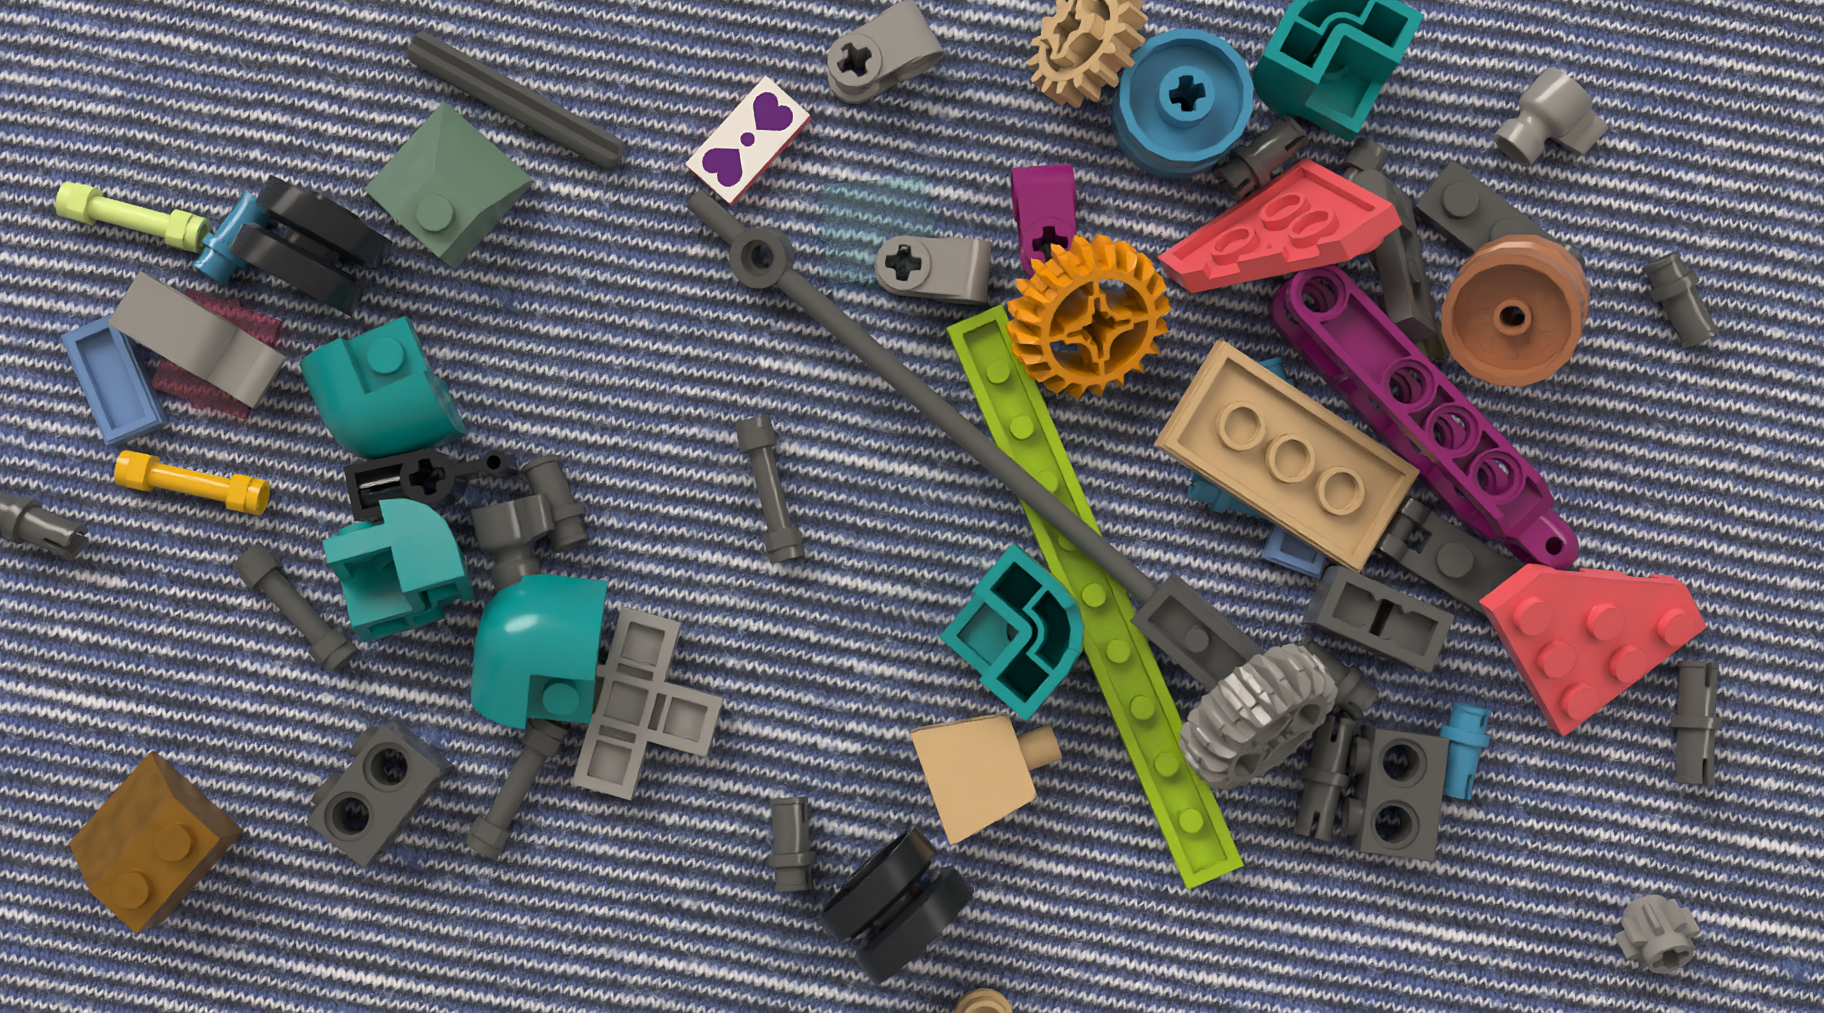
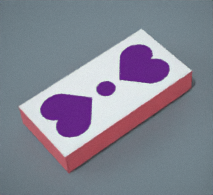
M765 75L685 165L732 208L811 121V116Z

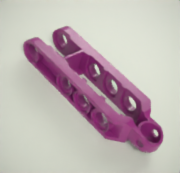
M1334 264L1301 270L1294 274L1291 280L1276 290L1270 299L1268 308L1269 319L1276 332L1394 454L1420 470L1417 478L1463 526L1480 538L1500 540L1521 563L1526 565L1528 563L1541 564L1553 567L1555 570L1565 571L1576 561L1580 552L1578 538L1571 527L1551 507L1555 500L1543 477L1344 271ZM1315 278L1325 280L1327 283H1329L1334 290L1335 296L1328 290L1326 286L1317 281ZM1301 293H1305L1313 299L1317 312H1313L1305 306ZM1285 301L1289 312L1300 325L1294 324L1286 316L1284 309ZM1406 369L1412 370L1414 373L1418 375V377L1421 380L1422 386L1413 378V376ZM1390 381L1399 389V401L1390 392ZM1369 397H1370L1384 412H1381V411H1378L1377 409H1375V408L1372 406V404L1370 403ZM1449 414L1461 419L1465 430ZM1434 426H1436L1439 432L1441 433V445H1439L1436 439L1434 438ZM1411 440L1418 446V448L1426 456L1421 455L1415 451V449L1411 445ZM1494 460H1498L1501 463H1503L1507 468L1509 475H1507ZM1478 471L1483 477V489L1478 483ZM1453 484H1454L1468 499H1463L1462 497H1460V496L1456 493V491L1454 490Z

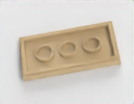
M1224 340L1215 342L1153 445L1335 564L1358 574L1420 473L1419 469Z

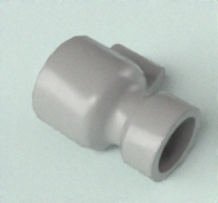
M1549 67L1521 95L1519 99L1520 115L1517 118L1507 119L1495 132L1493 140L1510 159L1521 166L1530 167L1544 152V142L1547 138L1553 139L1574 154L1584 156L1608 130V125L1591 109L1593 103L1590 96L1574 79L1556 68Z

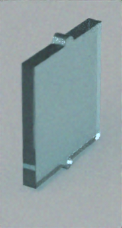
M924 175L820 185L824 228L819 231V238L826 243L830 284L877 280L875 274L876 258L879 249L886 241L895 236L903 235L930 238V231L935 227L934 220L928 218ZM898 251L895 260L885 261L887 268L895 269L896 278L908 277L910 271L919 270V264L909 261V252Z

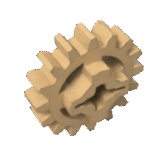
M1057 0L1056 8L1058 12L1054 17H1043L1041 20L1043 25L1041 36L1032 39L1031 45L1039 51L1028 60V67L1035 71L1030 79L1032 83L1061 106L1068 102L1074 108H1079L1085 96L1093 102L1098 101L1101 95V87L1107 83L1115 88L1119 84L1117 72L1121 67H1133L1135 63L1131 58L1133 49L1143 45L1145 42V38L1137 32L1138 29L1148 22V17L1140 11L1144 5L1143 0H1068V2L1066 0Z

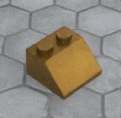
M151 751L70 841L69 845L90 893L137 934L164 922L244 830L156 751Z

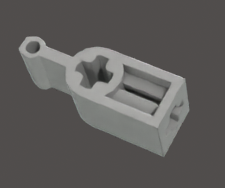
M139 271L107 324L176 365L207 380L255 409L288 358L155 276Z

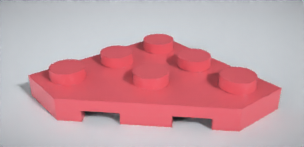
M1305 157L1270 180L1262 189L1254 191L1157 258L1168 277L1190 293H1196L1348 261L1357 255L1366 254L1377 248L1386 235L1403 224L1391 202Z
M1528 563L1479 601L1549 726L1563 737L1707 628L1687 586L1671 575L1651 574L1650 578L1627 576L1621 571L1580 568L1579 572L1555 570L1547 565Z

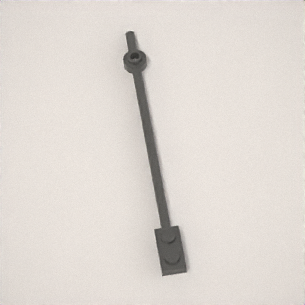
M702 189L690 199L687 208L731 246L729 253L730 266L740 282L756 289L776 285L1143 605L1130 622L1207 690L1211 692L1218 685V680L1227 678L1233 673L1235 667H1242L1254 655H1264L1266 653L1175 572H1172L1160 587L794 270L793 246L782 231L771 226L747 229ZM763 245L772 251L773 262L770 266L764 265L760 260L759 252Z

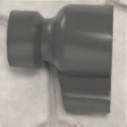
M547 493L470 510L478 546L482 552L491 555L495 561V565L491 570L495 592H499L521 581V577L524 575L542 574L539 560L531 556L530 550L537 540L555 531Z

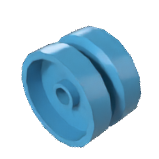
M1173 29L1151 37L1131 55L1135 63L1132 68H1125L1112 99L1111 126L1119 148L1137 168L1159 178L1188 179L1210 171L1231 151L1234 144L1241 137L1253 111L1254 84L1245 60L1226 40L1204 30ZM1182 101L1187 105L1189 112L1181 111V102L1176 104L1171 102Z

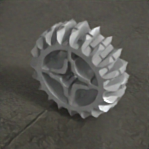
M1294 643L1286 644L1282 647H1271L1264 655H1254L1242 667H1235L1232 674L1224 680H1218V685L1209 694L1202 696L1201 704L1190 711L1187 718L1188 722L1182 726L1179 733L1181 738L1178 746L1185 755L1186 762L1201 780L1204 779L1212 789L1221 788L1222 790H1229L1236 786H1245L1255 777L1262 778L1269 769L1274 766H1280L1286 757L1296 753L1297 748L1304 741L1311 739L1313 731L1324 724L1326 714L1332 711L1338 689L1335 686V681L1327 672L1328 668L1315 654L1311 655L1304 646L1297 647Z

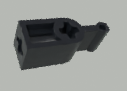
M431 449L413 451L343 467L354 521L371 523L384 520L379 500L405 498L426 504L434 510L456 503L464 495L469 480L492 475L510 478L519 471L515 456L496 450L488 451L482 459L461 463L453 456ZM432 466L433 468L445 471V479L436 482V490L424 487L423 478L432 475Z

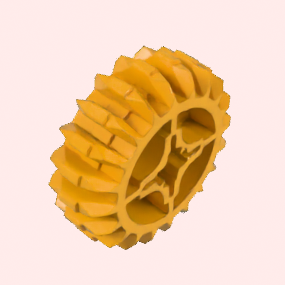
M1097 233L1090 244L1083 236L1079 237L1074 234L1069 251H1065L1061 245L1051 243L1052 259L1045 264L1041 260L1031 259V267L1035 272L1034 276L1031 279L1015 278L1016 287L1023 294V297L1006 301L1008 311L1014 317V319L1005 324L1007 334L1013 340V343L1010 345L1013 355L1020 363H1024V370L1033 380L1042 382L1048 390L1056 394L1064 389L1068 395L1079 399L1086 388H1088L1092 394L1102 397L1106 383L1109 381L1115 386L1124 388V374L1131 369L1144 374L1143 364L1140 361L1145 354H1159L1158 345L1153 341V338L1169 332L1166 321L1161 317L1172 309L1169 305V300L1162 294L1167 288L1164 279L1155 271L1153 262L1144 253H1138L1130 243L1118 239L1114 243L1108 236ZM1113 279L1122 281L1125 292L1114 294L1110 289L1102 291L1099 287V280ZM1060 340L1065 345L1075 343L1078 347V352L1056 351L1051 349L1050 343Z

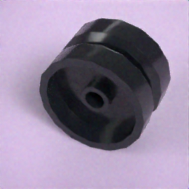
M269 175L255 203L261 213L286 226L283 235L279 236L256 223H243L228 251L352 317L366 289L361 280L336 267V262L341 256L366 270L378 269L393 242L359 222L361 217L310 189L305 192L282 179Z
M915 824L902 832L886 847L878 849L844 881L840 887L841 889L816 917L818 924L836 943L850 941L872 924L874 925L857 946L854 963L875 985L883 983L896 974L929 945L958 915L974 893V888L953 865L935 870L919 884H916L934 861L936 847Z

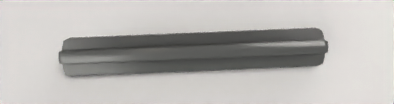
M418 32L409 45L406 53L407 58L412 64L606 170H613L620 162L625 145L620 138L426 32Z

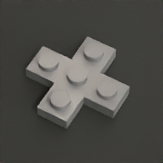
M625 606L621 607L606 664L600 662L597 664L591 723L588 724L572 781L573 785L632 800L635 796L649 742L703 757L709 756L725 697L667 681L683 622Z

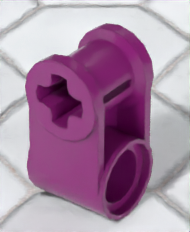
M1072 163L1011 168L1012 208L1014 221L1017 222L1020 262L1023 271L1029 279L1035 274L1031 267V259L1041 260L1044 264L1048 262L1045 259L1044 252L1039 251L1041 242L1047 241L1052 244L1061 245L1065 251H1069L1074 234L1077 235L1075 221L1076 190Z

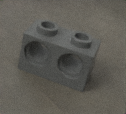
M1329 566L1324 568L1302 623L1412 671L1431 673L1455 615L1345 567Z
M398 720L384 723L380 728L372 724L361 734L349 752L355 757V760L342 776L333 773L319 787L311 799V802L317 808L305 822L362 868L378 862L454 766L453 763ZM389 749L398 750L407 760L408 769L402 781L391 779L384 771L383 759ZM351 798L361 800L368 808L369 821L364 829L353 827L346 818L345 809Z
M1362 725L1361 738H1353L1349 752V771L1352 774H1356L1353 798L1345 799L1341 815L1342 834L1348 835L1347 845L1365 853L1434 862L1450 738L1434 734ZM1400 744L1407 752L1408 764L1400 775L1389 777L1383 768V757L1389 748ZM1388 806H1395L1400 814L1399 828L1393 835L1381 838L1375 828L1376 817L1382 809Z

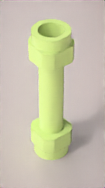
M64 182L56 197L55 207L58 216L88 225H94L99 220L165 238V244L189 252L202 253L206 247L202 240L208 232H211V224L207 218L177 209L169 215L103 197L101 190L80 183Z

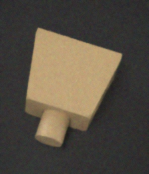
M1006 712L922 726L910 730L911 738L950 845L964 840L1038 797L1029 771L1063 759L1050 724L1016 736L1009 715Z

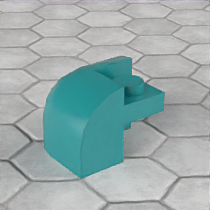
M1294 0L1280 20L1253 70L1252 82L1257 96L1278 116L1288 115L1295 119L1299 115L1351 143L1359 133L1382 86L1399 65L1424 14L1398 0Z
M406 316L349 340L340 337L313 351L299 363L323 423L337 444L357 457L376 460L418 450H434L468 435L445 380L433 374L411 319Z
M405 498L379 500L384 519L383 522L376 524L371 522L355 523L342 528L338 534L330 536L329 539L322 540L327 563L341 581L352 628L364 643L445 619L444 606L459 598L461 602L473 600L474 590L465 557L446 520L426 504Z
M1012 543L972 590L975 593L973 598L939 638L982 674L979 679L980 682L1020 717L1028 721L1073 669L1083 650L1085 624L1079 603L1065 585L1018 544Z
M550 574L524 575L521 577V581L500 590L489 602H486L474 640L470 690L473 707L482 716L500 725L523 730L526 729L528 718L590 724L608 581Z

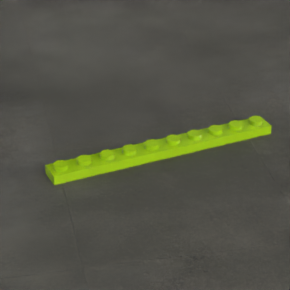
M998 305L946 327L948 337L994 444L1102 537L1036 381L1026 373L1024 363H1020L1012 353L1010 345L1013 343V340L1007 334L1005 324L1009 322L1003 305ZM1017 496L1049 572L1065 585L1079 603L1085 624L1084 654L1184 887L1189 890L1244 866L1210 786L1204 779L1201 780L1185 760V755L1178 746L1181 738L1179 733L1183 723L1145 635L1130 622L1135 615V611L1126 590Z

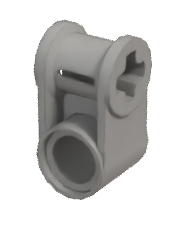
M901 1L883 11L874 20L841 36L832 44L827 59L829 69L828 83L831 91L838 99L849 104H860L901 81L912 79L938 63L945 52L915 1ZM852 62L856 68L865 66V75L857 77L856 73L852 70L844 72V64Z
M907 235L895 236L886 241L879 249L874 266L875 277L883 289L894 295L932 298L936 301L955 304L984 305L987 304L992 243L985 240L960 237H943L938 239ZM901 251L907 252L909 262L917 264L919 270L910 271L906 281L896 280L895 269L887 268L885 262L895 261L897 253Z

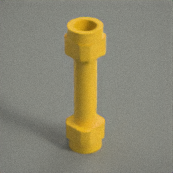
M129 450L121 452L114 471V480L119 486L152 492L154 487L226 502V509L258 516L264 513L270 497V483L268 480L241 474H234L230 479L161 464L160 457Z

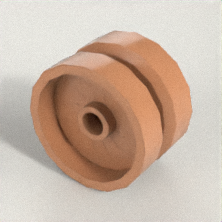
M1506 235L1483 244L1464 262L1458 275L1452 282L1441 307V333L1451 356L1471 376L1495 386L1524 387L1551 377L1570 360L1589 315L1590 286L1581 264L1562 245L1538 235ZM1516 307H1519L1525 315L1516 314Z

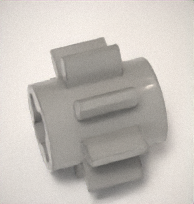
M1648 895L1633 901L1625 908L1623 918L1620 920L1625 930L1615 934V937L1627 961L1636 959L1642 969L1648 967L1654 973H1667L1681 968L1691 960L1695 948L1691 938L1700 934L1701 930L1688 907L1679 908L1675 899L1667 901L1661 895Z

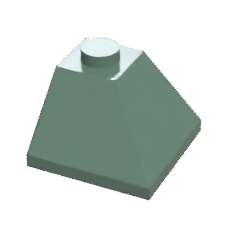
M443 101L364 190L438 258L453 269H456L535 181L449 104Z

